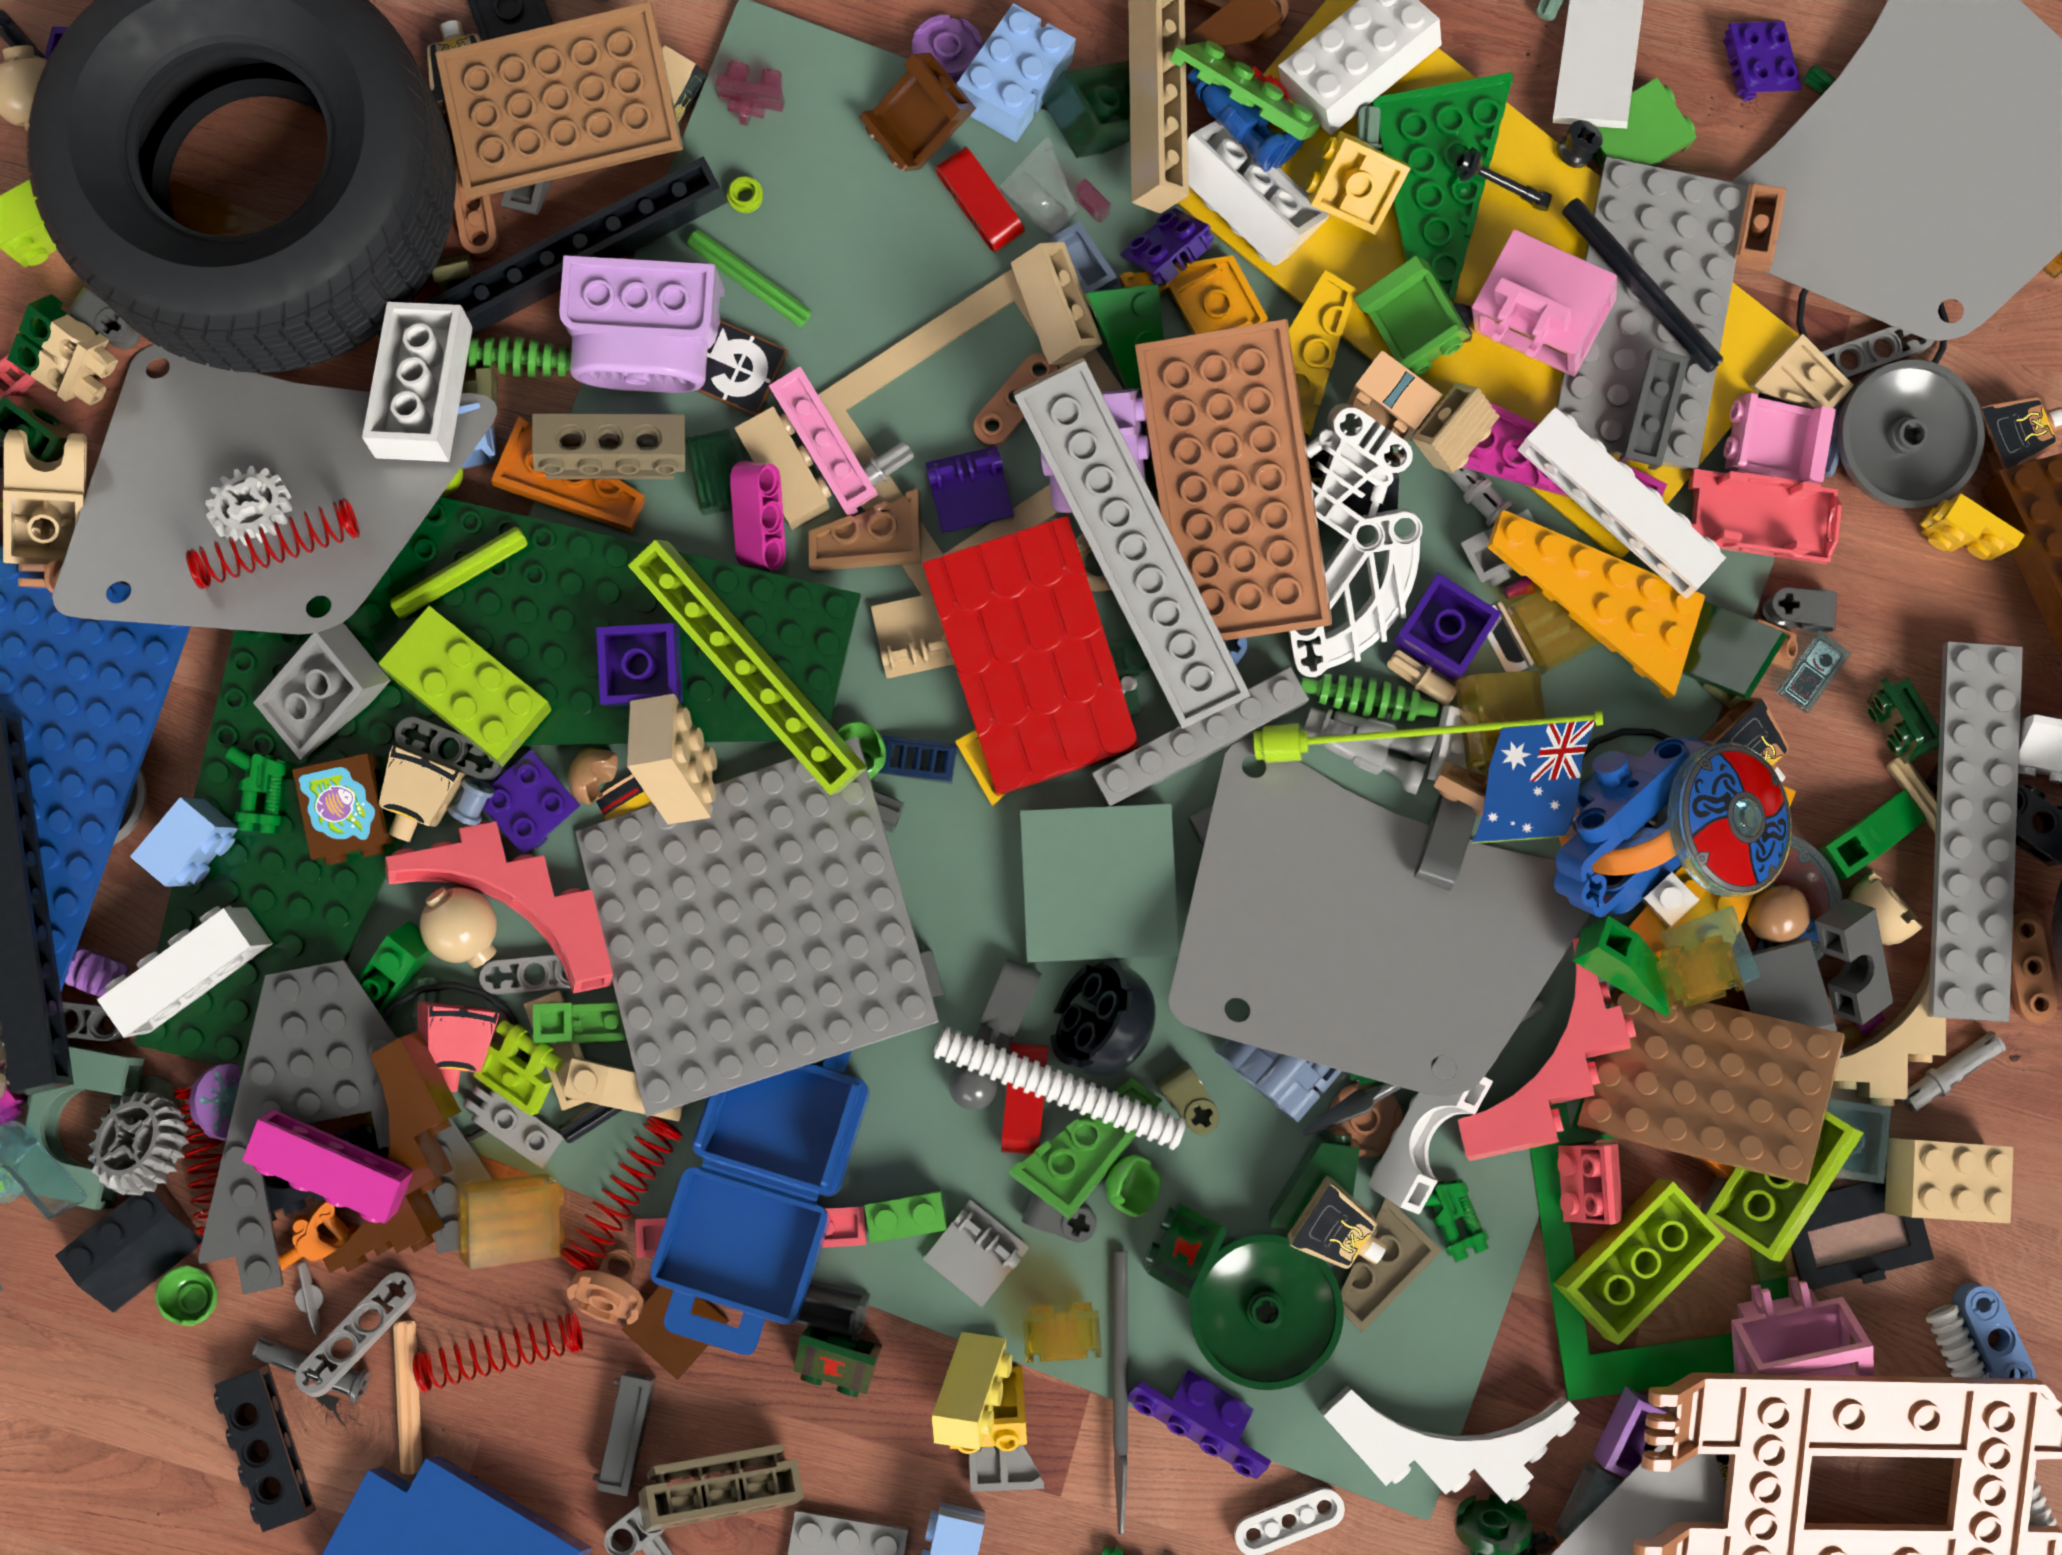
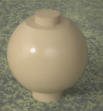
M22 45L2 50L5 61L0 64V115L13 125L25 126V130L28 132V127L30 126L28 122L32 102H34V94L47 60L36 56L33 46Z
M442 887L427 897L425 900L427 905L423 909L420 918V933L425 946L434 956L450 963L467 961L471 968H477L495 955L497 950L493 946L492 941L497 932V918L492 905L483 895L468 888L457 887L446 890Z

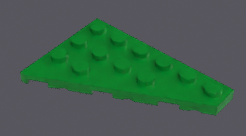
M1512 72L1379 96L1370 103V106L1378 107L1381 110L1378 143L1382 144L1380 152L1408 164L1411 168L1392 203L1404 263L1414 256L1427 261L1452 303L1455 299L1458 281L1463 269L1466 251L1486 180L1477 174L1467 182H1462L1456 176L1457 172L1454 170V165L1462 151H1469L1471 147H1474L1482 155V166L1489 169L1500 124L1505 112L1508 94L1513 82Z

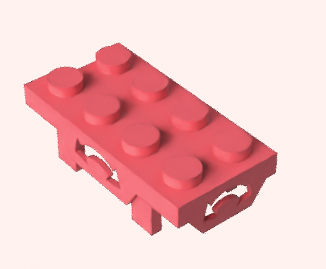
M1700 469L1690 471L1688 490H1693L1692 495L1694 498L1692 528L1703 537L1713 540L1721 550L1819 564L1831 562V555L1838 543L1842 504L1837 497L1838 489L1821 487V484L1745 472L1730 471L1728 473Z

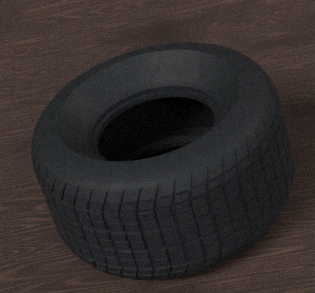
M94 0L77 16L61 36L41 73L33 98L34 102H32L28 122L30 126L28 127L27 148L29 149L27 151L28 172L32 174L29 178L33 196L37 197L35 203L41 220L45 222L44 226L52 242L56 244V249L74 273L136 332L158 347L162 346L164 350L181 358L184 356L186 360L205 366L209 363V367L228 371L232 368L235 372L249 373L289 371L326 362L357 348L376 336L383 327L387 302L412 303L425 286L439 261L449 234L456 194L455 161L451 137L442 111L410 50L394 26L369 0ZM268 96L299 102L315 110L325 118L328 144L324 168L311 194L290 216L267 229L241 236L204 234L191 230L176 221L171 206L169 188L173 162L189 132L207 115L237 100Z

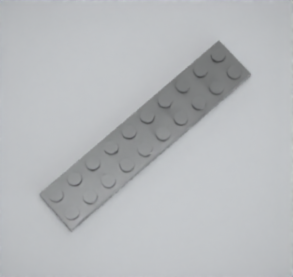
M1083 357L1013 392L1182 729L1250 697L1249 690L1085 358Z
M1961 642L1943 643L1928 1017L2009 1022L2023 647Z

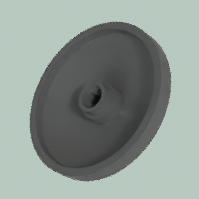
M1902 360L1873 370L1864 376L1850 391L1838 419L1837 445L1847 474L1864 494L1890 507L1902 509L1921 508L1950 498L1970 480L1983 453L1985 439L1984 420L1975 395L1957 374L1942 365L1930 361Z

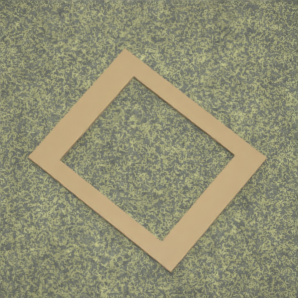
M1010 269L818 394L861 467L870 462L869 458L871 456L874 460L878 457L846 410L1012 302L1016 304L1037 335L1033 322L1029 317L1023 295L1016 282L1013 269ZM1096 349L1081 357L1085 358L1100 391L1123 389ZM1071 363L1057 364V366L1061 369ZM1146 423L1145 435L1149 434V433H1148L1147 423ZM890 475L886 476L888 479L886 483L883 480L874 486L878 495L861 505L865 512L874 509V505L887 501V503L904 497ZM1050 484L1014 507V517L991 522L944 554H942L921 522L922 563L1044 523L1059 513L1052 507ZM901 564L920 595L930 594L931 590L923 564Z

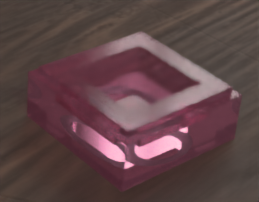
M1084 178L1076 186L1075 201L1097 222L1102 223L1110 215L1111 203Z

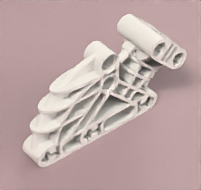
M1348 403L1334 406L1328 415L1327 423L1329 429L1321 430L1318 437L1306 445L1307 454L1310 459L1323 449L1330 453L1326 466L1318 461L1316 462L1315 466L1323 471V475L1319 485L1312 482L1317 518L1345 536L1325 564L1324 569L1330 610L1343 593L1347 617L1345 623L1327 633L1324 632V626L1288 631L1293 661L1298 671L1307 677H1317L1326 669L1342 664L1352 658L1355 659V662L1361 661L1360 654L1372 646L1379 638L1381 642H1387L1386 631L1395 622L1399 614L1401 619L1406 618L1405 604L1412 591L1419 563L1420 537L1423 528L1420 519L1406 509H1395L1377 513L1379 504H1383L1387 488L1393 481L1392 473H1399L1410 466L1413 457L1412 449L1402 438L1385 428L1362 410ZM1347 414L1355 419V422L1350 424V430L1348 431L1340 426V423L1346 420L1345 415ZM1392 445L1398 449V452L1393 454V460L1390 461L1384 456V453L1390 452V446ZM1368 480L1374 484L1370 498L1372 504L1369 514L1361 516L1342 502L1352 493L1363 498L1365 494L1358 488ZM1401 518H1410L1413 523L1411 533L1404 537L1396 536L1394 532L1395 523ZM1364 525H1372L1376 530L1375 538L1367 544L1359 543L1356 538L1358 529ZM1386 550L1383 569L1378 580L1373 552ZM1366 560L1372 594L1362 608L1354 615L1349 583ZM1303 640H1310L1314 653L1320 656L1314 659V665L1308 666L1305 660H1301L1307 657L1306 645Z

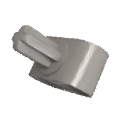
M640 1503L617 1519L604 1537V1546L610 1555H632L640 1550H643L646 1555H675L661 1536L665 1531L664 1529L644 1533ZM626 1529L631 1532L633 1544L630 1546L620 1545L615 1539V1531Z

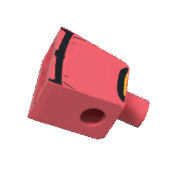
M418 1001V1031L450 1091L457 1092L460 1071H481L499 1013L489 1008Z

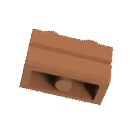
M1754 183L1749 184L1735 253V259H1737L1735 267L1764 272L1770 270L1774 260L1787 189Z

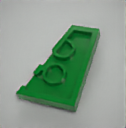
M1158 284L1084 292L1085 299L1088 305L1091 306L1098 322L1096 324L1099 331L1104 336L1113 356V363L1124 388H1141L1135 345L1164 340Z

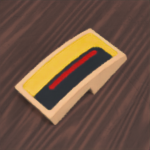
M633 774L602 793L603 798L596 799V803L606 821L654 805Z

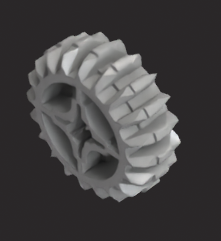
M135 1091L132 1096H122L120 1104H110L109 1115L100 1116L102 1120L100 1128L93 1129L97 1135L96 1139L88 1144L94 1151L88 1160L93 1163L92 1173L99 1178L100 1183L122 1195L140 1196L145 1191L155 1192L157 1183L167 1184V1174L169 1172H177L175 1163L177 1159L184 1158V1155L180 1152L182 1146L189 1143L182 1136L189 1129L183 1122L185 1115L177 1109L178 1106L173 1101L156 1093H139Z

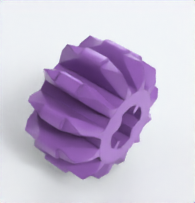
M78 946L68 969L65 983L89 994L101 997L107 993L105 986L123 974L127 977L130 969L126 963L111 956Z

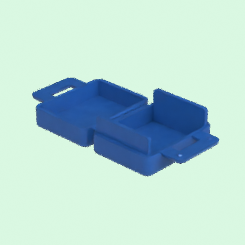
M851 1051L825 1059L823 1067L814 1064L805 1065L707 1097L692 1142L694 1152L704 1160L701 1168H688L681 1175L650 1269V1276L655 1284L673 1290L664 1318V1326L669 1332L741 1355H750L757 1347L765 1319L785 1325L793 1324L799 1319L830 1224L828 1211L822 1206L817 1205L816 1202L819 1195L831 1197L840 1191L870 1098L869 1087L862 1079L844 1074ZM695 1297L742 1311L743 1315L739 1327L735 1328L690 1314Z

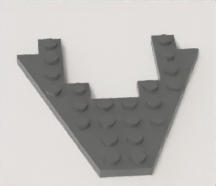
M345 960L265 975L198 1256L199 1264L236 1257L243 1294L282 1287L284 1285L264 1175L255 1171L252 1165L242 1161L257 1119L272 1109L306 1124L371 1111L378 1149L389 1147L390 1145L387 1104L381 1080L370 1054L398 1039V1037ZM453 1118L449 1119L451 1127L435 1135L453 1170L440 1177L443 1182L441 1186L427 1193L445 1228L434 1233L438 1254L476 1246L477 1242L470 1208L505 1201L504 1192Z

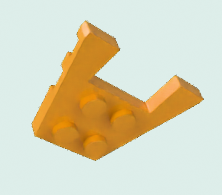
M1233 255L1194 261L1192 264L1187 263L1185 265L1186 269L1183 272L1177 269L1179 274L1169 284L1159 286V295L1169 291L1193 335L1268 321L1264 309ZM1148 271L1134 274L1133 272H1128L1119 276V281L1123 287L1153 284L1149 279V275L1152 273Z

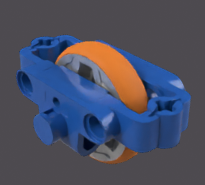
M1687 736L1683 739L1673 737L1661 740L1642 757L1615 750L1598 755L1592 763L1594 773L1579 785L1577 808L1571 827L1565 837H1559L1562 847L1558 851L1555 860L1558 869L1554 879L1556 892L1568 897L1571 905L1597 917H1603L1608 913H1626L1642 901L1671 872L1692 855L1683 826L1682 805L1684 791L1690 773L1697 762L1706 753L1718 747Z

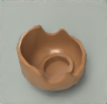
M600 748L582 750L569 767L568 784L571 795L578 802L592 805L596 799L603 798V794L599 792L598 787L601 783L614 780L618 766V755L615 752Z
M1789 885L1774 886L1757 892L1753 896L1747 910L1748 925L1756 937L1773 944L1797 939L1804 934L1811 922L1810 905L1801 891Z

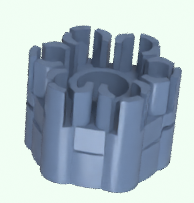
M1250 1012L1242 1021H1245L1249 1017ZM1226 1039L1215 1052L1252 1088L1288 1118L1297 1123L1320 1098L1318 1092L1323 1094L1342 1072L1341 1070Z

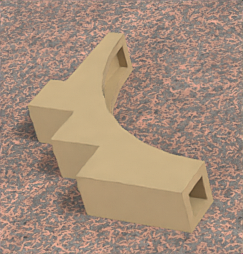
M1931 953L1923 978L1909 1003L1892 1023L1868 1042L1840 1056L1833 1088L1857 1089L1858 1082V1097L1871 1098V1105L1894 1106V1099H1907L1908 1054L1909 1062L1932 1063V1055L1946 1056V1018L1928 1017Z

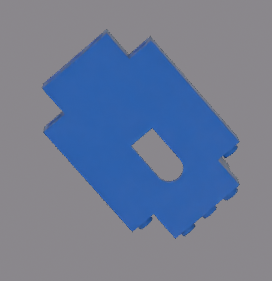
M438 1455L425 1458L412 1484L384 1467L368 1470L322 1555H589L593 1547Z

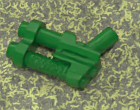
M232 746L225 758L246 771L245 779L238 782L237 790H242L240 810L235 812L234 821L238 822L237 830L253 832L254 823L260 824L259 832L275 834V825L280 826L281 816H278V811L280 810L282 776L286 775L287 765H285V761L278 758L274 760L275 757L271 755L254 754L251 757L237 747ZM257 792L266 793L264 814H255Z
M1455 1179L1453 1182L1445 1180L1442 1181V1184H1436L1424 1205L1434 1206L1436 1213L1432 1221L1435 1227L1440 1226L1447 1245L1444 1246L1448 1256H1453L1455 1262L1468 1258L1469 1255L1466 1249L1470 1247L1473 1248L1475 1254L1489 1248L1486 1242L1489 1236L1486 1229L1481 1227L1480 1220H1478L1477 1213H1475L1474 1206H1472L1471 1199L1467 1194L1469 1192L1468 1187L1463 1182V1179ZM1462 1216L1470 1234L1464 1238L1460 1237L1454 1223L1455 1219Z

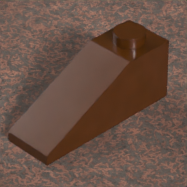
M1231 0L1185 37V45L1212 41L1222 48L1255 42L1259 38L1265 42L1282 29L1278 23L1284 18L1271 0Z

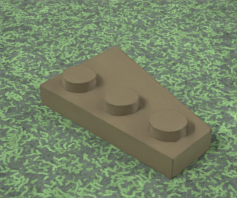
M1386 1198L1375 1219L1377 1226L1371 1234L1387 1244L1386 1251L1377 1264H1373L1358 1255L1341 1290L1344 1315L1361 1332L1442 1251L1405 1213Z

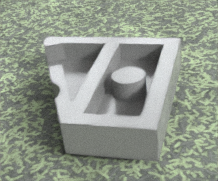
M1019 1445L1013 1451H1002L997 1446L980 1447V1450L969 1454L970 1492L1044 1489V1480L1025 1445Z

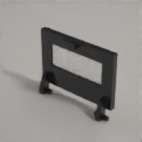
M1886 1176L1826 1191L1790 1247L1799 1281H1806L1808 1289L1815 1290L1858 1278L1862 1279L1863 1284H1868L1886 1279V1271L1934 1259L1923 1218L1885 1214Z

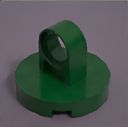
M1490 1494L1489 1500L1475 1501L1476 1495L1466 1498L1459 1504L1454 1521L1455 1532L1462 1543L1470 1548V1555H1516L1528 1547L1532 1538L1533 1522L1526 1518L1527 1510L1512 1499L1505 1503L1496 1494Z

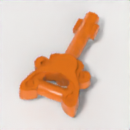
M325 1200L318 1202L312 1208L309 1217L297 1215L293 1219L292 1229L294 1231L292 1242L294 1245L279 1255L281 1270H285V1268L302 1257L310 1261H318L319 1259L323 1261L324 1258L344 1245L359 1227H348L334 1212L335 1206L327 1203ZM323 1223L335 1237L330 1238L322 1234L318 1225Z

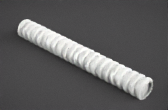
M945 1026V1029L942 1028L933 1052L936 1059L942 1056L946 1058L945 1062L950 1063L951 1060L957 1062V1067L961 1068L962 1065L968 1066L967 1070L970 1072L973 1069L978 1070L980 1076H984L986 1073L990 1075V1079L993 1081L999 1078L1003 1085L1009 1082L1013 1084L1012 1088L1017 1089L1018 1086L1024 1088V1093L1028 1094L1029 1091L1035 1092L1034 1096L1040 1098L1041 1095L1045 1096L1047 1102H1051L1053 1099L1057 1101V1105L1060 1107L1066 1104L1070 1111H1073L1074 1108L1079 1109V1114L1081 1115L1089 1113L1091 1114V1119L1102 1118V1123L1112 1122L1114 1128H1118L1120 1125L1124 1127V1131L1127 1133L1133 1130L1135 1131V1136L1146 1135V1140L1151 1142L1153 1139L1158 1140L1157 1144L1161 1146L1164 1143L1169 1144L1168 1148L1171 1150L1178 1147L1186 1127L1184 1117L1180 1116L1179 1119H1176L1171 1112L1167 1115L1163 1114V1109L1161 1108L1155 1111L1152 1109V1105L1148 1103L1142 1106L1140 1105V1100L1129 1101V1096L1119 1097L1117 1091L1109 1093L1104 1086L1098 1089L1094 1082L1088 1085L1084 1083L1085 1079L1081 1077L1079 1080L1073 1079V1074L1062 1075V1070L1052 1071L1050 1065H1046L1044 1068L1039 1066L1040 1062L1037 1060L1031 1063L1028 1061L1029 1057L1027 1056L1021 1059L1017 1057L1018 1053L1012 1052V1054L1006 1053V1048L1002 1047L998 1050L995 1049V1044L990 1043L989 1046L985 1045L983 1039H979L977 1042L972 1040L973 1036L970 1034L964 1037L961 1035L962 1031L957 1030L954 1033L950 1031L951 1027Z
M1949 1304L1930 1311L1925 1319L1927 1323H1932L1933 1325L1930 1328L1931 1332L1938 1336L1935 1340L1937 1345H1942L1943 1347L1940 1350L1942 1356L1948 1358L1945 1361L1947 1367L1953 1368L1951 1371L1952 1377L1990 1378L1989 1373L1983 1371L1985 1367L1984 1362L1977 1359L1980 1356L1978 1350L1972 1348L1975 1345L1973 1339L1967 1337L1970 1333L1968 1328L1962 1326L1965 1322L1963 1317L1957 1315L1959 1312L1958 1306ZM2034 1482L2028 1526H2055L2057 1523L2055 1517L2049 1515L2052 1510L2049 1505L2044 1504L2047 1499L2044 1494L2039 1493L2041 1486L2039 1483Z

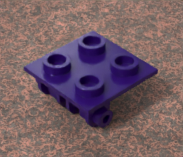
M1784 21L1728 24L1729 29L1725 31L1726 37L1723 39V43L1726 46L1728 58H1730L1728 60L1729 65H1738L1731 70V74L1738 76L1734 79L1737 88L1736 94L1741 96L1743 102L1755 99L1757 97L1756 93L1802 90Z
M1173 208L1171 211L1160 215L1156 220V224L1148 231L1132 239L1128 248L1120 256L1152 273L1149 275V279L1153 284H1158V287L1162 284L1166 286L1179 274L1177 269L1182 272L1186 269L1179 254L1188 264H1192L1194 259H1197L1206 250L1211 248L1210 243L1214 239L1208 231L1211 228L1209 224Z
M997 446L925 463L942 534L1014 517L1003 473L1002 460Z
M531 749L491 785L495 789V793L492 798L487 799L483 809L494 822L497 821L498 827L518 850L525 855L534 847H541L548 840L546 836L581 805Z

